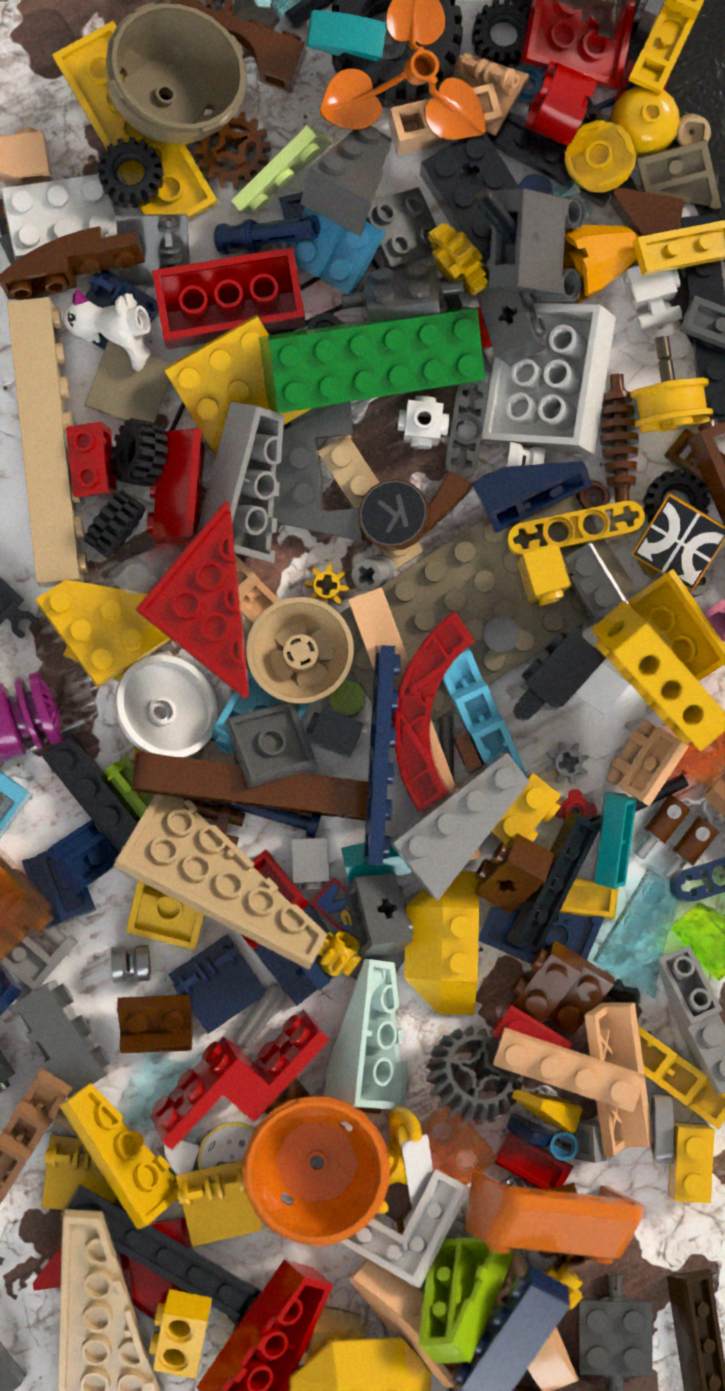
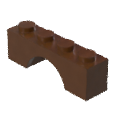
M199 0L170 1V4L192 7L214 18L231 36L234 35L240 46L247 50L254 58L258 67L259 82L292 93L306 56V43L301 41L298 35L288 31H283L282 33L272 31L266 24L258 20L250 19L249 22L236 18L235 14L227 9L216 8L214 10L205 7Z

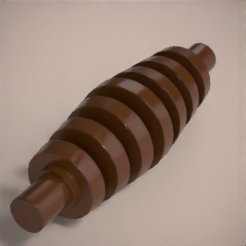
M621 373L610 375V390L604 394L603 403L611 405L602 408V417L612 419L601 422V431L608 433L600 436L601 445L613 446L602 449L601 452L603 459L613 460L605 463L604 469L606 473L614 474V476L607 477L606 481L607 486L615 489V503L629 501V488L636 484V476L628 475V473L636 471L638 463L628 459L638 457L639 451L638 447L630 446L639 443V434L629 432L637 429L635 428V421L637 420L627 418L635 415L634 406L625 404L632 402L633 398H631L630 392L624 389V374Z

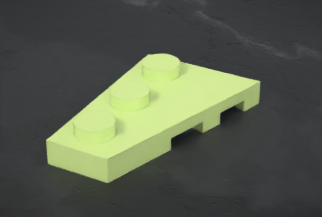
M306 125L231 202L241 212L250 214L252 211L254 213L260 211L267 205L271 195L287 185L297 173L332 145L333 142L324 132Z

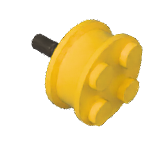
M669 336L656 337L655 343L657 358L659 359L658 365L661 382L630 392L631 398L637 400L639 420L635 421V428H640L641 434L656 431L658 433H666L679 430V426H699L710 421L709 417L714 414L712 408H707L704 387L709 385L708 378L675 380Z

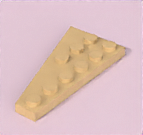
M155 794L118 856L114 867L309 970L327 934L298 905L291 904L278 892V886L270 878L266 880L254 868L255 864L215 825H210L197 813L198 808L189 799L185 801L181 797Z

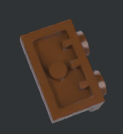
M190 995L117 997V1013L120 1027L119 1047L121 1053L192 1050L193 1017Z

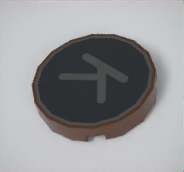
M401 479L384 480L371 487L362 498L358 510L359 525L367 539L376 546L389 551L404 550L416 544L421 539L430 522V506L422 491L411 482Z

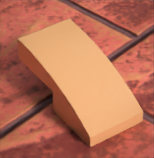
M236 556L241 612L254 624L264 610L281 600Z

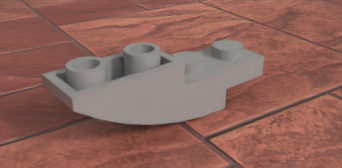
M689 945L659 958L657 963L666 995L686 1046L696 1067L702 1066L716 1096L725 1093V1025L719 1015L722 1008Z

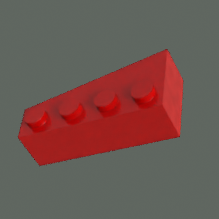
M284 1259L196 1388L199 1391H288L289 1376L299 1366L333 1284L313 1267Z

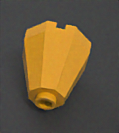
M582 225L580 228L565 229L563 269H575L580 274L582 287L581 293L576 299L578 303L595 297L638 261L632 243L637 237H640L636 232L627 226Z

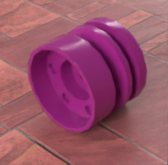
M38 671L29 674L30 691L22 677L15 678L16 695L12 697L5 685L0 683V760L3 762L25 755V738L29 736L37 749H44V731L52 745L62 743L59 710L51 689L45 684Z

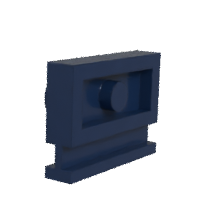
M92 819L44 852L46 857L51 855L57 864L54 867L76 895L115 868V862L120 855L105 835L97 829Z
M43 852L35 857L22 860L47 929L96 911L89 888H85L76 895L54 867L57 863L51 855L46 857Z

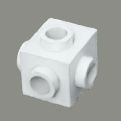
M416 396L415 400H408L407 410L400 409L398 431H404L403 443H411V447L418 449H431L432 446H438L440 435L447 436L449 414H443L444 403H436V398L431 396ZM417 417H430L431 421L427 425H422L418 422Z

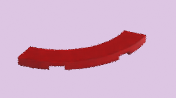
M456 611L440 622L421 643L408 664L398 689L397 712H394L393 726L396 727V758L402 782L419 813L450 792L435 762L431 744L430 723L434 699L447 670L458 656L476 641Z

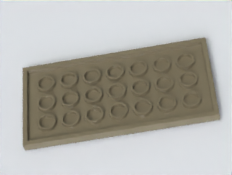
M575 495L495 533L488 517H486L391 579L390 582H386L379 587H382L410 662L430 632L446 617L456 611L476 640L469 646V649L472 652L482 679L489 686L545 649L561 631L568 634L589 619L586 615L587 609L582 608L570 587L563 593L564 597L560 598L558 602L541 607L538 601L529 603L517 565L520 557L514 555L507 546L509 531L519 523L584 510ZM587 516L583 521L584 530L591 535L599 534V531L589 516ZM554 523L549 526L548 535L553 541L562 542L567 539L568 530L564 524ZM542 526L536 527L538 530L536 535L526 536L524 531H519L518 537L513 539L514 543L521 544L522 549H528L530 541L540 539L539 546H546L541 535ZM605 540L592 542L622 594L625 596L636 589ZM587 544L560 549L562 558ZM348 607L339 614L347 623L353 638L354 655L350 671L372 702L374 670L351 608ZM495 617H507L514 621L519 629L517 644L506 653H495L489 650L483 641L484 627ZM443 680L434 699L431 713L432 723L455 708Z

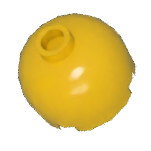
M639 85L624 92L613 104L609 114L611 123L622 126L631 136L636 151V158L665 151L675 139L680 124L679 109L671 95L664 89L659 95Z

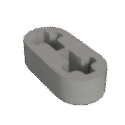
M652 1095L651 1127L654 1143L651 1147L653 1163L673 1164V1099L671 1095Z

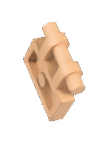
M643 719L638 729H633L627 737L630 741L619 758L615 756L610 763L612 768L605 779L615 786L618 785L623 791L650 807L689 746H685L677 737L659 727L655 728L653 724Z

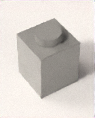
M328 839L291 840L293 883H301V890L323 889L322 882L330 881Z

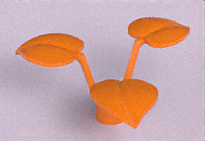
M392 0L386 13L388 33L395 41H409L410 49L415 52L414 55L406 60L403 68L404 72L373 89L370 77L363 71L357 69L340 71L328 83L319 108L321 116L336 127L347 130L364 129L375 123L381 116L382 106L376 95L407 79L414 85L429 83V92L434 98L427 102L424 116L427 126L436 136L446 140H458L478 137L486 131L484 112L473 89L466 82L450 77L440 84L437 91L435 85L437 78L435 75L439 69L438 59L431 51L416 45V43L423 46L430 45L442 35L445 28V14L439 0Z

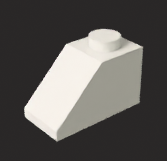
M606 658L575 694L604 715L630 684Z

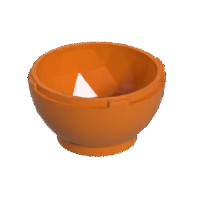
M308 1096L290 1100L268 1114L258 1124L250 1137L243 1157V1184L246 1196L253 1210L270 1230L285 1239L303 1245H332L359 1232L375 1217L381 1207L390 1181V1162L387 1147L377 1127L370 1119L347 1102L325 1096ZM348 1122L352 1126V1130L349 1131L340 1123ZM317 1155L323 1158L324 1164L322 1167L314 1168L311 1166L310 1159L313 1156ZM285 1192L294 1200L292 1203L287 1204L281 1199V1195Z

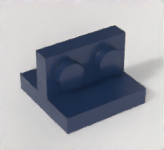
M310 905L303 909L326 934L331 932ZM261 944L253 950L297 1006L314 992L320 991L329 984L334 977L324 972L319 966L318 958L321 956L317 954L312 966L308 970Z

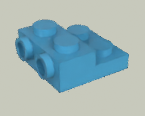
M305 207L302 217L315 215L320 223V234H318L319 237L316 239L287 242L286 248L293 247L296 266L314 277L321 278L346 294L355 293L386 232L366 221L362 236L360 237Z

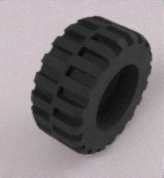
M334 0L331 8L332 12L372 18L381 12L387 11L392 0ZM439 0L445 14V28L442 35L434 43L424 48L434 53L439 62V69L435 75L437 78L435 83L437 91L445 79L452 77L461 51L463 26L461 24L463 16L460 6L455 5V0ZM345 52L340 56L332 55V65L336 73L345 69L363 71L370 77L373 89L404 72L403 68L406 60L392 61L383 58L376 62ZM405 79L376 95L382 107H385L386 101L395 102L396 107L404 105L407 100L411 99L413 102L425 100V95L429 92V83L414 85Z

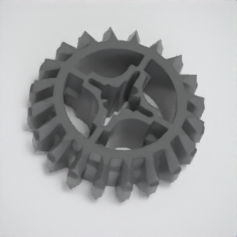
M473 1026L467 1027L463 1032L458 1028L450 1036H443L439 1041V1045H436L431 1050L430 1056L432 1058L429 1059L426 1068L431 1072L426 1076L425 1082L435 1085L430 1090V1096H440L441 1100L438 1103V1108L447 1105L450 1108L449 1118L455 1117L458 1113L461 1114L462 1124L468 1123L471 1119L474 1120L476 1126L482 1125L486 1120L489 1123L495 1122L499 1116H505L510 1111V1107L517 1102L512 1098L513 1091L522 1089L523 1083L518 1080L521 1076L520 1074L493 1066L499 1040L495 1037L489 1038L486 1028L480 1029L478 1033L475 1032ZM457 1053H471V1057L468 1060L461 1058L457 1061L452 1059V1056ZM481 1091H496L494 1098L478 1099V1094Z

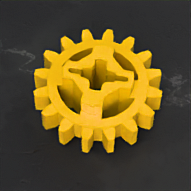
M441 223L428 233V239L432 243L430 247L434 250L432 252L435 257L433 262L448 282L462 280L463 290L466 291L468 296H475L487 287L488 281L484 277L486 273L482 269L483 265L481 263L483 257L478 248L474 247L463 232L457 234L453 227L450 228L447 223Z

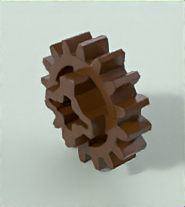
M242 111L238 118L232 117L220 131L196 142L202 146L194 149L195 157L201 159L198 162V167L200 171L209 169L207 172V180L209 182L217 177L219 178L220 188H224L227 182H232L234 189L238 190L239 181L244 180L248 184L252 180L251 176L253 174L257 175L262 170L260 165H267L270 162L269 156L264 154L271 151L270 142L264 141L268 137L266 129L257 131L259 126L257 118L247 122L246 112ZM231 129H237V130H241V131H244V132L240 133V132H237V131H234V130H231ZM218 136L217 145L212 147V151L209 152L213 139ZM233 146V148L235 150L238 149L239 152L233 155V153L230 150L227 151V147ZM254 148H256V154L254 156V159L248 165V155L253 153ZM223 167H226V168H229V169H233V170H235V171H228V170H224V169H222V168H223Z

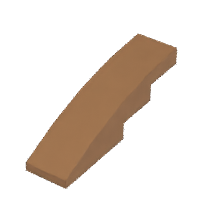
M43 1068L36 1075L22 1101L16 1107L0 1134V1204L60 1110L59 1105L66 1100L73 1088Z

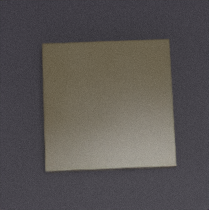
M108 340L84 406L122 421L134 418L155 422L170 382L164 368L172 363L150 355L144 367L140 371H135L132 368L127 351L122 346Z

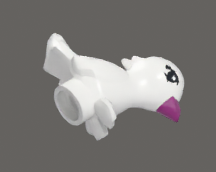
M79 289L75 291L73 300L63 316L66 328L73 335L84 338L90 343L93 340L99 343L100 337L98 333H101L108 340L122 346L129 354L132 368L135 371H140L151 355V351L143 343L145 341V334L149 333L151 328L150 318L145 308L137 306L133 295L128 293L124 294L123 297L119 296L115 300V305L101 308L88 301Z

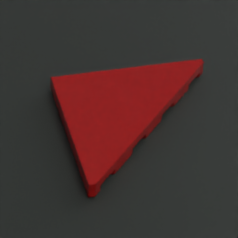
M225 501L137 606L135 611L246 700L249 697L232 514L230 504Z

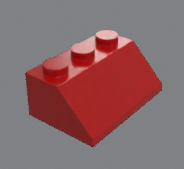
M199 428L165 431L163 434L167 435L168 439L164 446L168 447V453H164V459L167 460L165 465H161L163 472L161 476H157L158 481L155 484L151 483L150 498H155L154 512H148L147 533L152 534V539L155 543L189 545L196 536L200 519L206 443L202 430Z

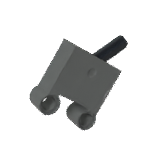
M483 188L479 193H476L474 202L489 220V227L492 229L491 255L487 261V267L490 270L489 287L536 295L538 300L542 302L575 301L581 293V278L577 270L563 269L565 229L580 228L585 221L586 207L582 198L579 196L558 197L528 189L494 190L493 193L490 188Z

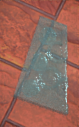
M647 869L592 961L655 999L658 988L656 983L659 974L657 960L665 956L668 932L672 929L678 900L670 892V881Z

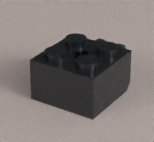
M574 629L567 635L561 631L545 648L549 653L545 660L542 662L537 658L521 675L526 680L520 686L525 693L513 707L512 712H514L515 719L523 720V722L529 720L541 707L545 710H557L559 707H563L606 659Z

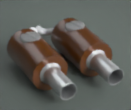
M669 794L645 825L644 829L648 834L634 851L636 855L644 860L658 841L665 844L689 814L691 810L684 802H690L695 805L702 803V810L708 820L706 821L698 816L672 849L676 857L663 873L669 880H671L675 873L681 871L686 863L694 866L719 833L711 825L713 816L707 808L709 802L702 796L699 799H693L689 796L677 799Z

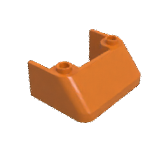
M473 1170L464 1229L481 1241L488 1243L487 1249L494 1252L509 1253L510 1247L588 1255L591 1256L592 1261L612 1264L613 1258H621L640 1225L644 1205L605 1185L600 1186L599 1196L505 1186L484 1173Z

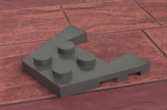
M350 402L340 403L283 430L281 463L276 464V480L280 482L279 496H274L273 517L277 518V523L350 540L364 541L363 531L359 525V508L324 512L317 440L354 435Z

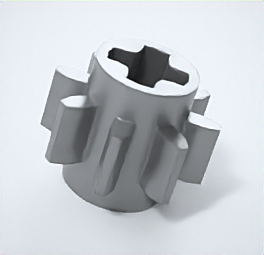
M559 742L558 749L560 752L557 754L553 752L546 753L553 760L552 765L545 768V771L550 772L554 770L557 774L555 783L558 784L562 781L563 777H568L571 785L576 784L575 774H588V771L582 768V761L587 760L589 755H579L577 752L579 743H575L571 749H566L565 744ZM564 753L567 758L575 759L576 764L571 766V773H568L566 768H559L558 762L563 760L562 754Z

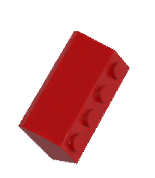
M293 247L152 270L163 340L167 350L208 343L255 315H258L268 333L306 327Z

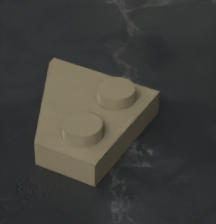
M704 139L636 158L644 192L685 199L684 202L694 203L716 209L721 207L707 140Z

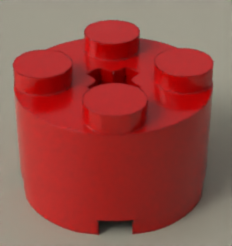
M550 60L543 75L540 90H536L530 103L524 127L568 147L569 143L573 141L586 114L587 96L592 98L597 79L564 64L555 63Z

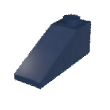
M584 461L503 467L495 472L485 474L482 478L472 482V485L495 533L591 487L592 483Z

